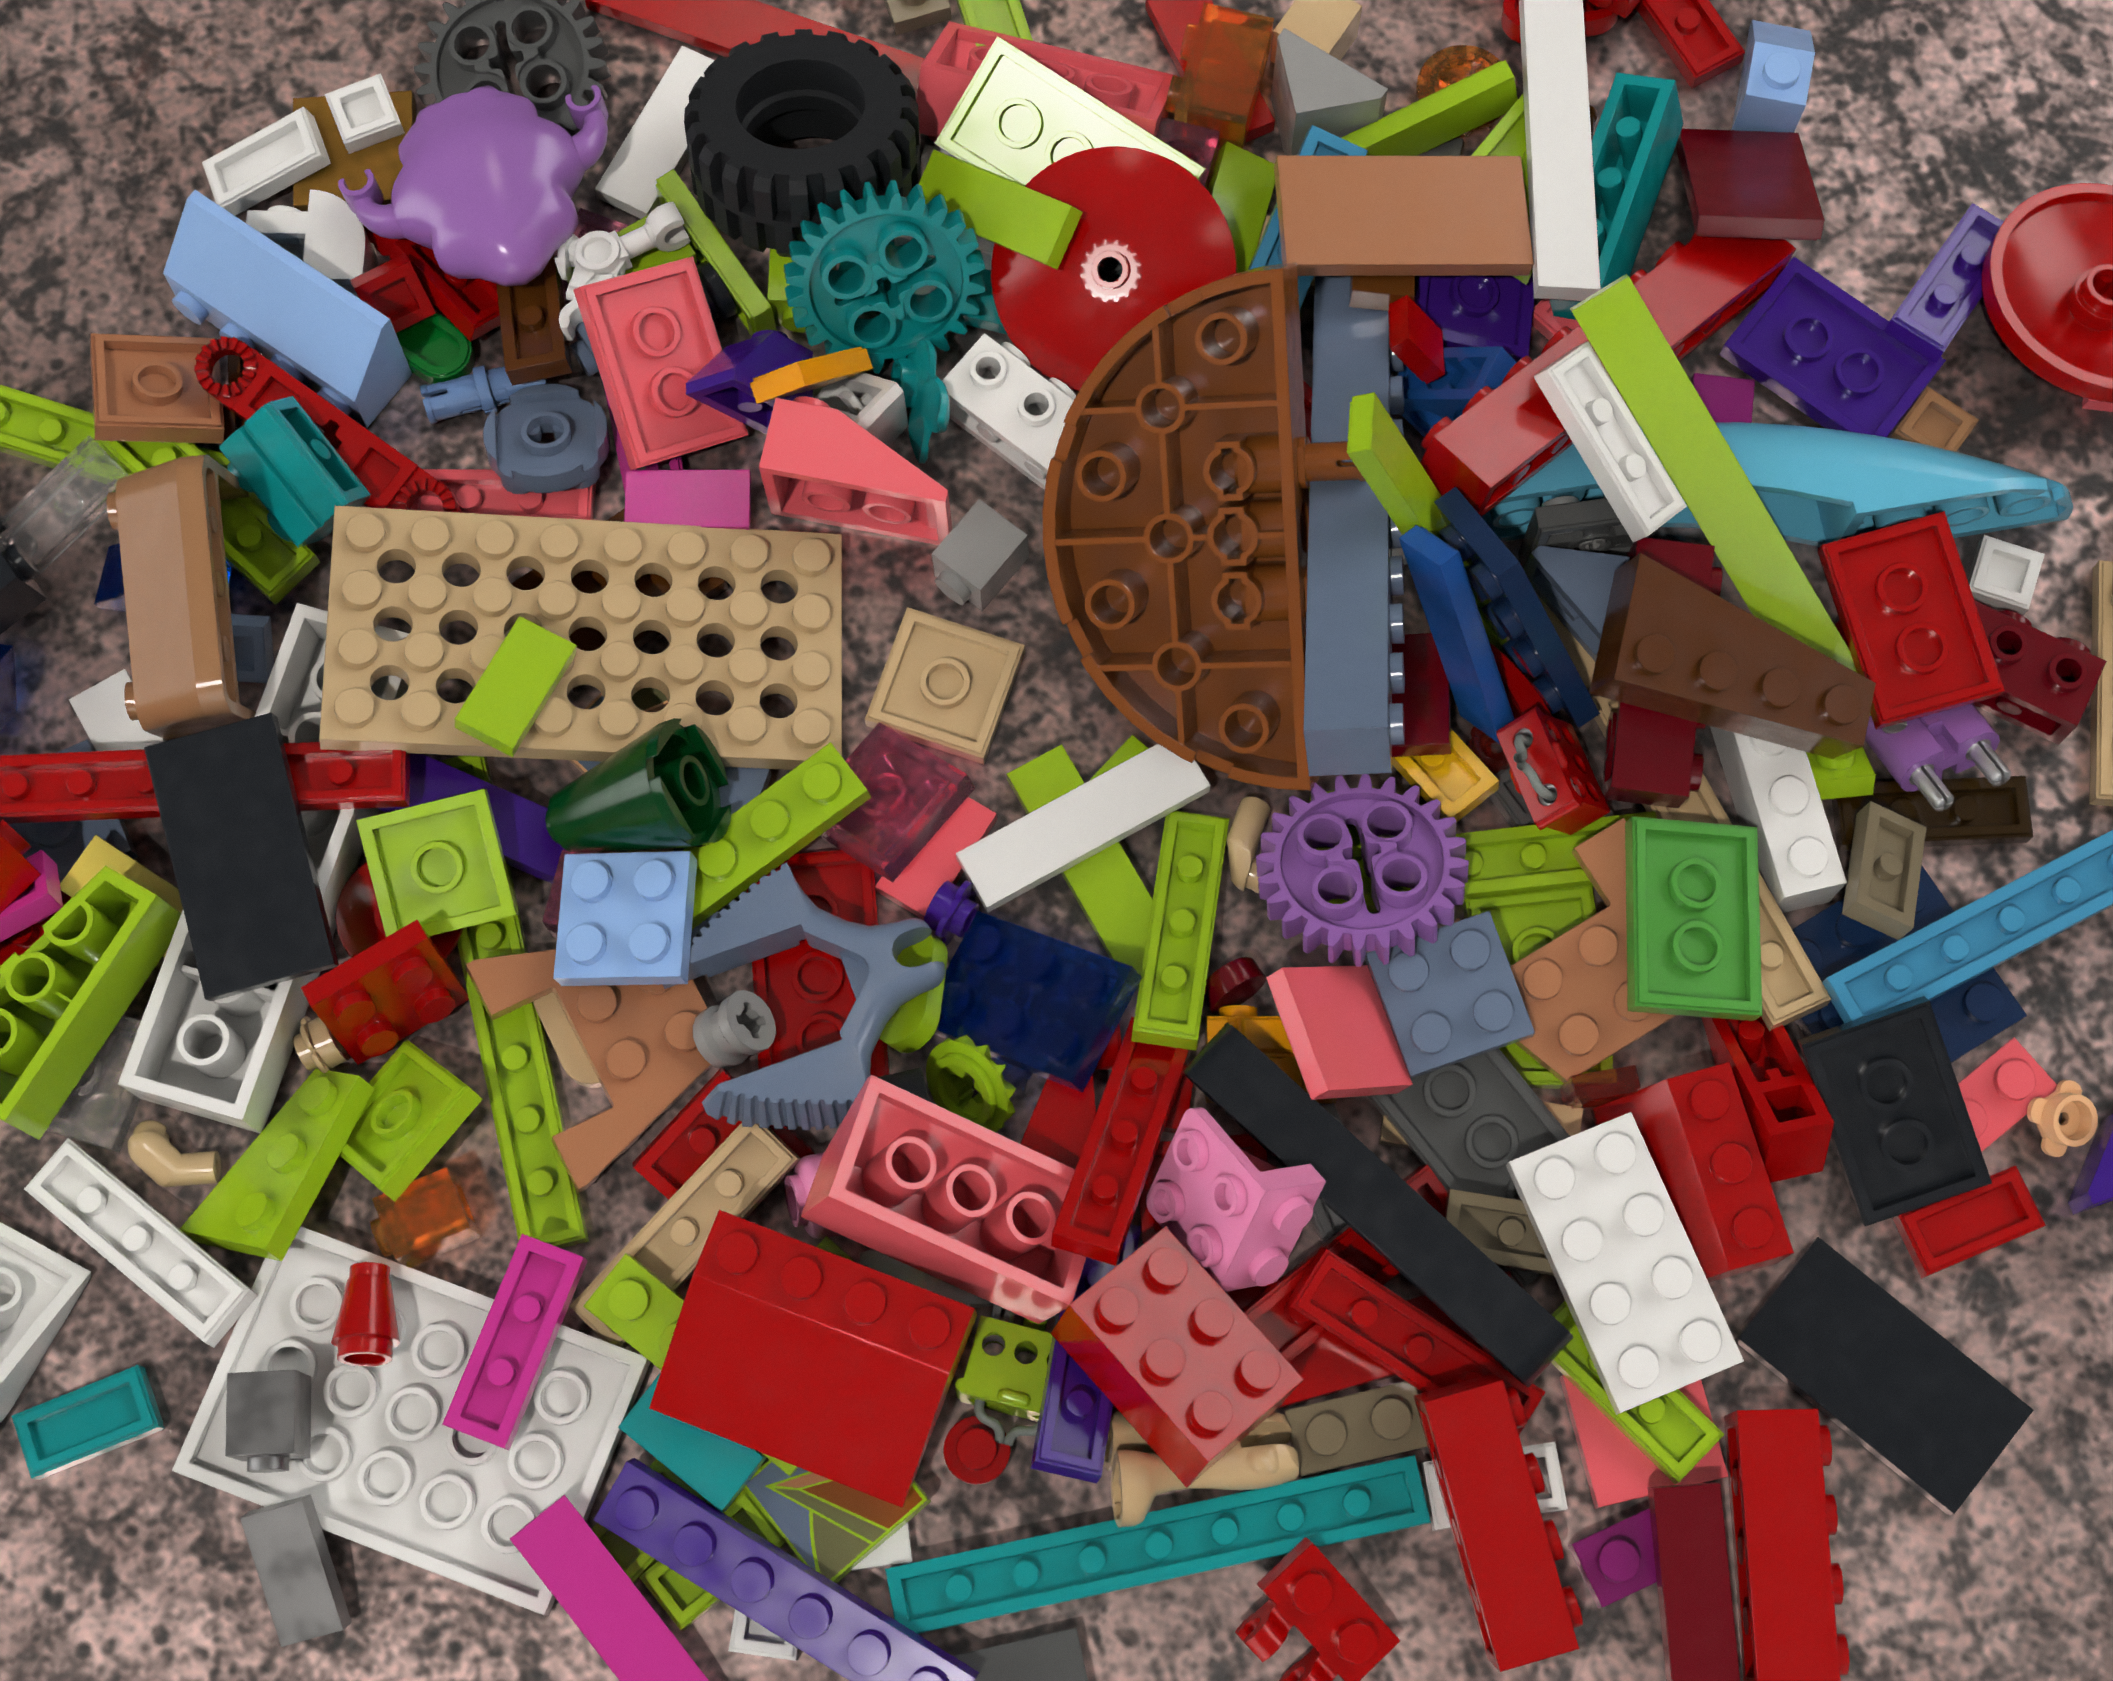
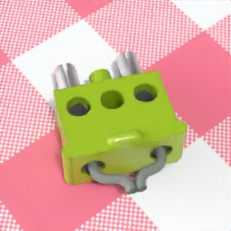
M994 1304L991 1317L980 1316L964 1378H959L955 1382L956 1396L960 1402L974 1405V1411L978 1420L994 1430L995 1442L1013 1446L1015 1439L1019 1436L1036 1435L1053 1336L1051 1333L1045 1332L1048 1319L1037 1324L1024 1318L1023 1325L1021 1326L1013 1324L1015 1313L1006 1310L1002 1321L1000 1318L1003 1308ZM997 1343L1004 1350L1000 1354L993 1356L987 1354L984 1348L988 1344ZM1029 1351L1036 1356V1359L1032 1363L1022 1364L1016 1359V1356L1020 1352ZM984 1408L1036 1421L1037 1423L1033 1426L1014 1427L1005 1436L1003 1425L997 1419L987 1415Z

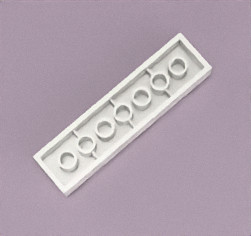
M299 603L296 604L255 714V717L271 712L276 715L284 743L320 742L328 611ZM377 625L375 628L377 635L387 641H399L409 635V633ZM384 676L374 682L371 690L381 699L395 700L402 697L409 687L403 679L397 676ZM377 808L301 811L332 939L336 930V907L339 896L348 879L358 869L364 852L356 820L377 815L379 810ZM182 910L118 1085L142 1100L261 1133L267 1123L294 1047L293 1036L299 1033L300 1020L305 1017L309 1006L301 987L318 978L320 972L215 1001L205 1000L184 911Z

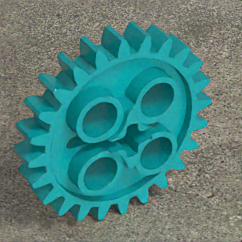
M891 180L885 195L877 196L869 181L864 183L863 199L855 201L845 189L839 191L842 207L836 211L822 202L819 203L817 206L822 222L820 225L802 220L800 226L803 239L806 242L790 241L788 245L791 260L794 262L784 264L786 283L790 284L785 287L788 306L794 307L792 313L796 328L806 327L807 340L810 346L824 341L826 355L861 346L862 349H867L874 373H879L885 359H906V355L916 353L921 339H929L939 349L947 352L950 350L946 335L949 330L963 335L968 332L962 314L977 315L980 311L974 294L985 292L986 287L982 273H980V271L985 269V263L981 250H976L979 244L974 229H965L966 223L960 209L947 214L948 208L943 195L939 194L929 203L925 204L921 185L916 184L907 197L900 196L896 180ZM898 236L913 237L903 245L894 246L888 244ZM928 255H933V256H935V258L933 259V258L927 257V256H928ZM851 261L856 263L855 266L848 270L837 271L832 269L840 262ZM923 286H936L935 290L924 295L914 293ZM868 311H879V312H881V313H880L878 316H876L875 318H871V319H860V318H858V317H859L861 314H863L864 312H868Z

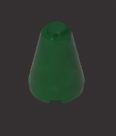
M678 718L659 723L555 792L549 800L545 816L548 833L556 843L560 844L570 853L689 848L715 843L726 834L731 820V804L721 807L719 787L728 785L723 762L709 737L695 724L683 727L679 724L682 719Z

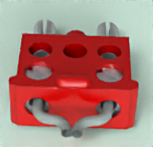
M1536 706L1496 731V736L1509 763V774L1516 791L1523 796L1531 817L1539 830L1550 828L1572 835L1601 817L1613 815L1612 810L1609 809L1611 806L1606 803L1590 767L1588 756L1585 755L1587 752L1582 749L1572 724L1543 714Z

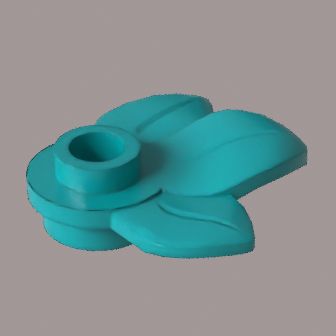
M921 339L916 353H910L907 359H895L891 370V381L897 382L904 391L905 405L908 410L909 439L918 464H925L928 459L929 441L932 432H946L950 420L949 395L945 384L936 375L937 352L929 339Z

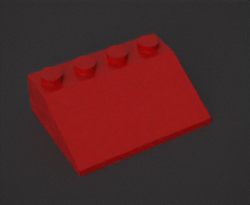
M719 1210L693 1272L649 1409L903 1508L977 1318L975 1308Z

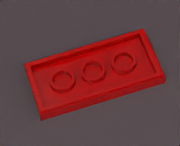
M872 847L794 854L784 862L789 865L802 890L819 909L849 922L869 926L879 925ZM779 865L774 870L776 872L781 869V865ZM807 939L799 941L800 945L752 962L754 993L763 999L770 1008L776 1025L774 1042L768 1049L758 1054L759 1069L842 1040L840 1030L856 998L842 959L809 946ZM880 1039L871 1054L870 1075L876 1077L890 1075L888 1045Z

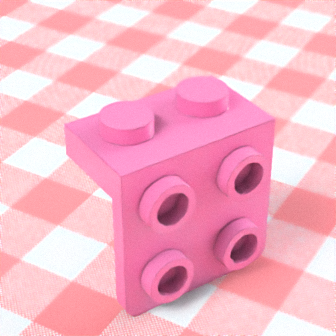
M1197 1107L1185 1111L1147 1194L1146 1205L1148 1211L1162 1228L1166 1226L1225 1292L1254 1286H1267L1278 1281L1288 1267V1259L1303 1228L1313 1216L1314 1205L1326 1180L1311 1164L1260 1172L1209 1112L1203 1107Z

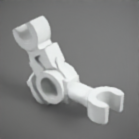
M674 202L664 203L656 207L646 218L645 225L619 237L615 230L610 233L596 230L585 234L581 238L573 234L558 248L557 256L554 257L561 279L570 280L566 291V300H572L563 307L559 315L560 328L566 340L573 341L576 326L583 322L574 289L625 275V271L633 267L630 259L653 248L669 252L680 249L690 242V238L683 227V224H685Z

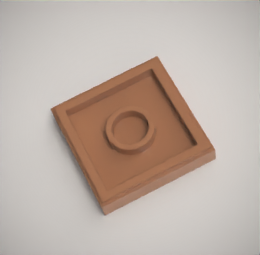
M91 333L90 358L95 440L222 444L225 430L223 405L202 388L197 381L194 371V365H196L195 358L202 351L200 348L209 344V340H217V338ZM218 360L213 367L212 376L215 383L221 384Z

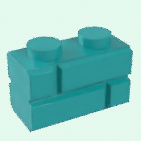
M293 396L270 401L263 405L244 422L245 425L238 428L219 446L221 452L230 462L228 464V471L238 477L239 486L248 492H254L269 511L267 520L274 532L282 539L294 542L298 548L320 541L333 531L335 506L360 507L371 498L369 491Z

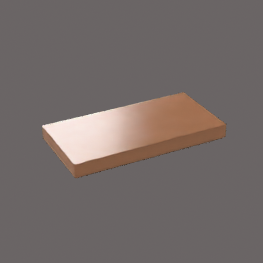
M1277 155L1274 174L1282 264L1297 262V276H1516L1530 274L1534 263L1521 156Z

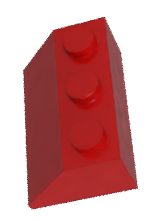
M1730 1062L1665 1079L1591 1110L1596 1126L1629 1112L1632 1113L1709 1283L1778 1264L1794 1253Z

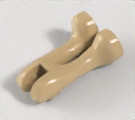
M1112 1407L1104 1466L1107 1471H1112L1111 1498L1116 1525L1120 1528L1136 1526L1142 1523L1155 1496L1166 1492L1183 1489L1254 1490L1273 1487L1295 1480L1299 1474V1459L1297 1451L1292 1446L1286 1445L1291 1438L1290 1433H1292L1286 1416L1273 1412L1186 1488L1118 1409Z

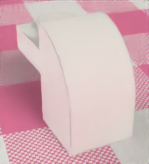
M310 189L308 211H300L297 208L284 205L272 206L268 211L247 210L246 224L303 260L356 297L358 295L350 280L378 266L375 249L372 243H370L363 224L359 221L356 214L350 210L344 200L331 193Z

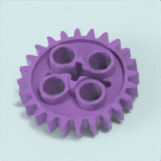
M1362 774L1358 788H1349L1345 779L1339 775L1335 779V791L1327 793L1321 786L1315 783L1311 790V801L1309 803L1292 795L1289 798L1290 816L1274 812L1272 815V832L1261 834V854L1256 855L1257 876L1259 877L1260 899L1267 900V917L1270 921L1282 919V934L1285 939L1303 932V952L1307 954L1315 950L1321 943L1328 945V962L1334 963L1343 950L1352 951L1356 967L1362 966L1366 951H1375L1383 965L1389 964L1390 948L1398 946L1409 957L1414 956L1415 936H1419L1425 941L1434 944L1437 941V923L1452 926L1454 923L1455 905H1463L1469 861L1465 860V838L1456 837V819L1454 817L1440 819L1441 802L1438 799L1420 806V787L1416 785L1408 789L1403 795L1397 794L1395 777L1390 776L1384 782L1381 789L1372 788L1369 774ZM1349 824L1356 826L1365 874L1371 878V895L1378 911L1376 914H1372L1367 910L1359 863L1353 859V842L1347 828ZM1382 834L1394 835L1395 837L1381 838L1378 836ZM1321 846H1327V847H1330V848H1332V849H1329V850H1316V849H1314V848L1321 847ZM1407 887L1411 890L1398 892L1392 890V888ZM1332 899H1343L1348 902H1345L1343 904H1332L1327 901H1330Z

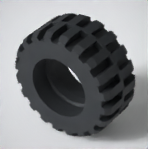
M795 29V35L779 36L778 32L761 36L760 42L750 45L745 41L733 47L727 59L719 56L705 70L704 77L700 76L689 94V103L685 107L684 125L693 191L698 196V204L706 217L716 222L717 228L734 240L740 236L743 237V244L754 250L764 253L766 248L775 249L779 256L791 257L788 246L790 241L806 242L803 239L800 226L802 220L820 225L822 222L817 205L822 202L835 211L842 207L839 191L843 189L857 201L863 199L865 182L870 181L876 195L881 196L885 195L890 181L896 180L900 196L907 197L911 189L916 184H919L921 179L919 112L915 90L910 80L902 73V69L886 54L879 57L878 50L863 40L859 39L856 43L848 41L845 34L828 31L826 36L814 35L812 29ZM802 137H819L834 140L822 146L804 149L773 146L786 140Z

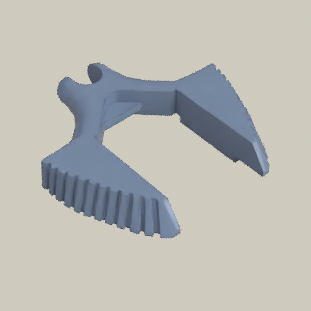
M784 863L779 871L776 872L773 869L770 876L764 875L761 877L758 885L756 883L750 885L748 893L743 891L738 895L736 901L732 900L726 909L723 908L716 918L713 917L709 920L706 927L703 926L696 936L691 939L688 981L706 974L708 978L793 948L800 945L799 941L807 939L809 946L842 959L856 1001L840 1030L842 1040L717 1084L702 1101L707 1115L716 1120H719L722 1115L726 1116L727 1123L733 1125L738 1121H742V1127H753L754 1124H759V1128H769L770 1125H774L775 1129H783L784 1126H788V1130H796L798 1126H801L802 1130H810L811 1127H815L816 1130H823L827 1125H829L830 1129L838 1128L839 1123H842L866 1079L871 1076V1054L886 1024L900 1006L927 991L933 990L941 984L946 972L945 964L935 961L916 967H906L897 962L898 955L902 950L929 937L932 930L925 921L915 917L893 923L869 926L844 920L819 909L797 883L789 865ZM663 984V987L667 989L678 984Z

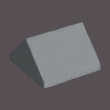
M1286 28L1282 30L1277 39L1271 101L1284 155L1298 154L1306 133L1312 125L1341 138L1383 118L1388 88Z

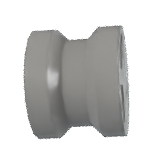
M746 990L736 991L727 996L720 1005L711 1006L703 1010L695 1018L692 1027L694 1042L703 1058L715 1068L720 1069L723 1067L725 1070L742 1064L749 1055L759 1054L768 1049L774 1042L776 1035L775 1020L770 1008L763 999L755 993Z

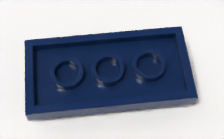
M1454 487L1434 501L1447 525L1438 531L1440 538L1460 552L1463 562L1467 561L1468 565L1465 567L1474 595L1481 603L1486 599L1489 601L1488 604L1481 608L1483 615L1502 640L1509 637V640L1501 645L1509 660L1514 663L1523 675L1529 673L1533 678L1537 676L1538 679L1532 682V685L1553 714L1563 708L1577 727H1582L1598 716L1600 712L1525 571L1511 551L1461 492Z

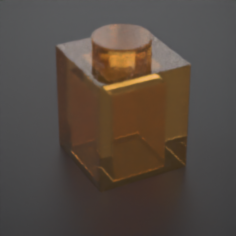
M447 1167L414 1180L396 1202L386 1194L372 1198L379 1218L370 1221V1226L381 1253L384 1257L394 1255L395 1260L407 1267H414L482 1237L461 1181Z

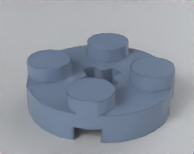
M540 384L526 387L510 395V405L502 409L497 416L494 408L487 417L483 429V440L488 462L492 470L501 478L502 485L507 491L513 494H525L528 492H558L572 487L583 489L595 484L600 478V466L606 460L610 449L607 419L602 407L594 399L593 406L590 402L580 398L579 390L561 384ZM543 433H554L555 441L545 444L537 443L541 441Z

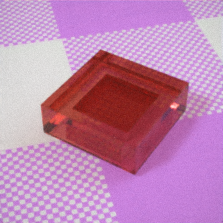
M1636 1065L1573 1075L1568 1079V1082H1565L1560 1087L1563 1105L1571 1106L1572 1109H1587L1601 1106L1620 1097L1624 1098L1634 1095L1641 1086Z

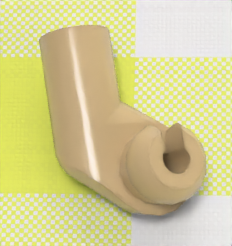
M1252 796L1242 798L1227 836L1231 881L1243 892L1245 888H1248L1259 894V877L1257 876L1255 856L1261 834L1270 813V807L1262 799Z
M155 1120L142 1121L135 1127L133 1135L127 1141L130 1159L160 1186L176 1187L218 1184L221 1180L222 1164L218 1151L180 1153L169 1142L170 1137L166 1132V1126L161 1122Z

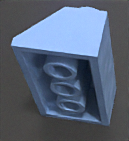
M197 190L190 194L186 200L163 271L167 282L175 294V297L172 299L173 305L192 322L201 325L207 320L220 329V336L235 337L245 342L251 348L257 349L262 353V356L285 370L346 415L368 428L412 375L391 320Z

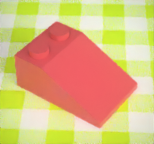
M807 396L796 397L793 401L775 398L759 464L771 514L939 545L953 528L949 493L945 487L841 411L830 408L824 401Z

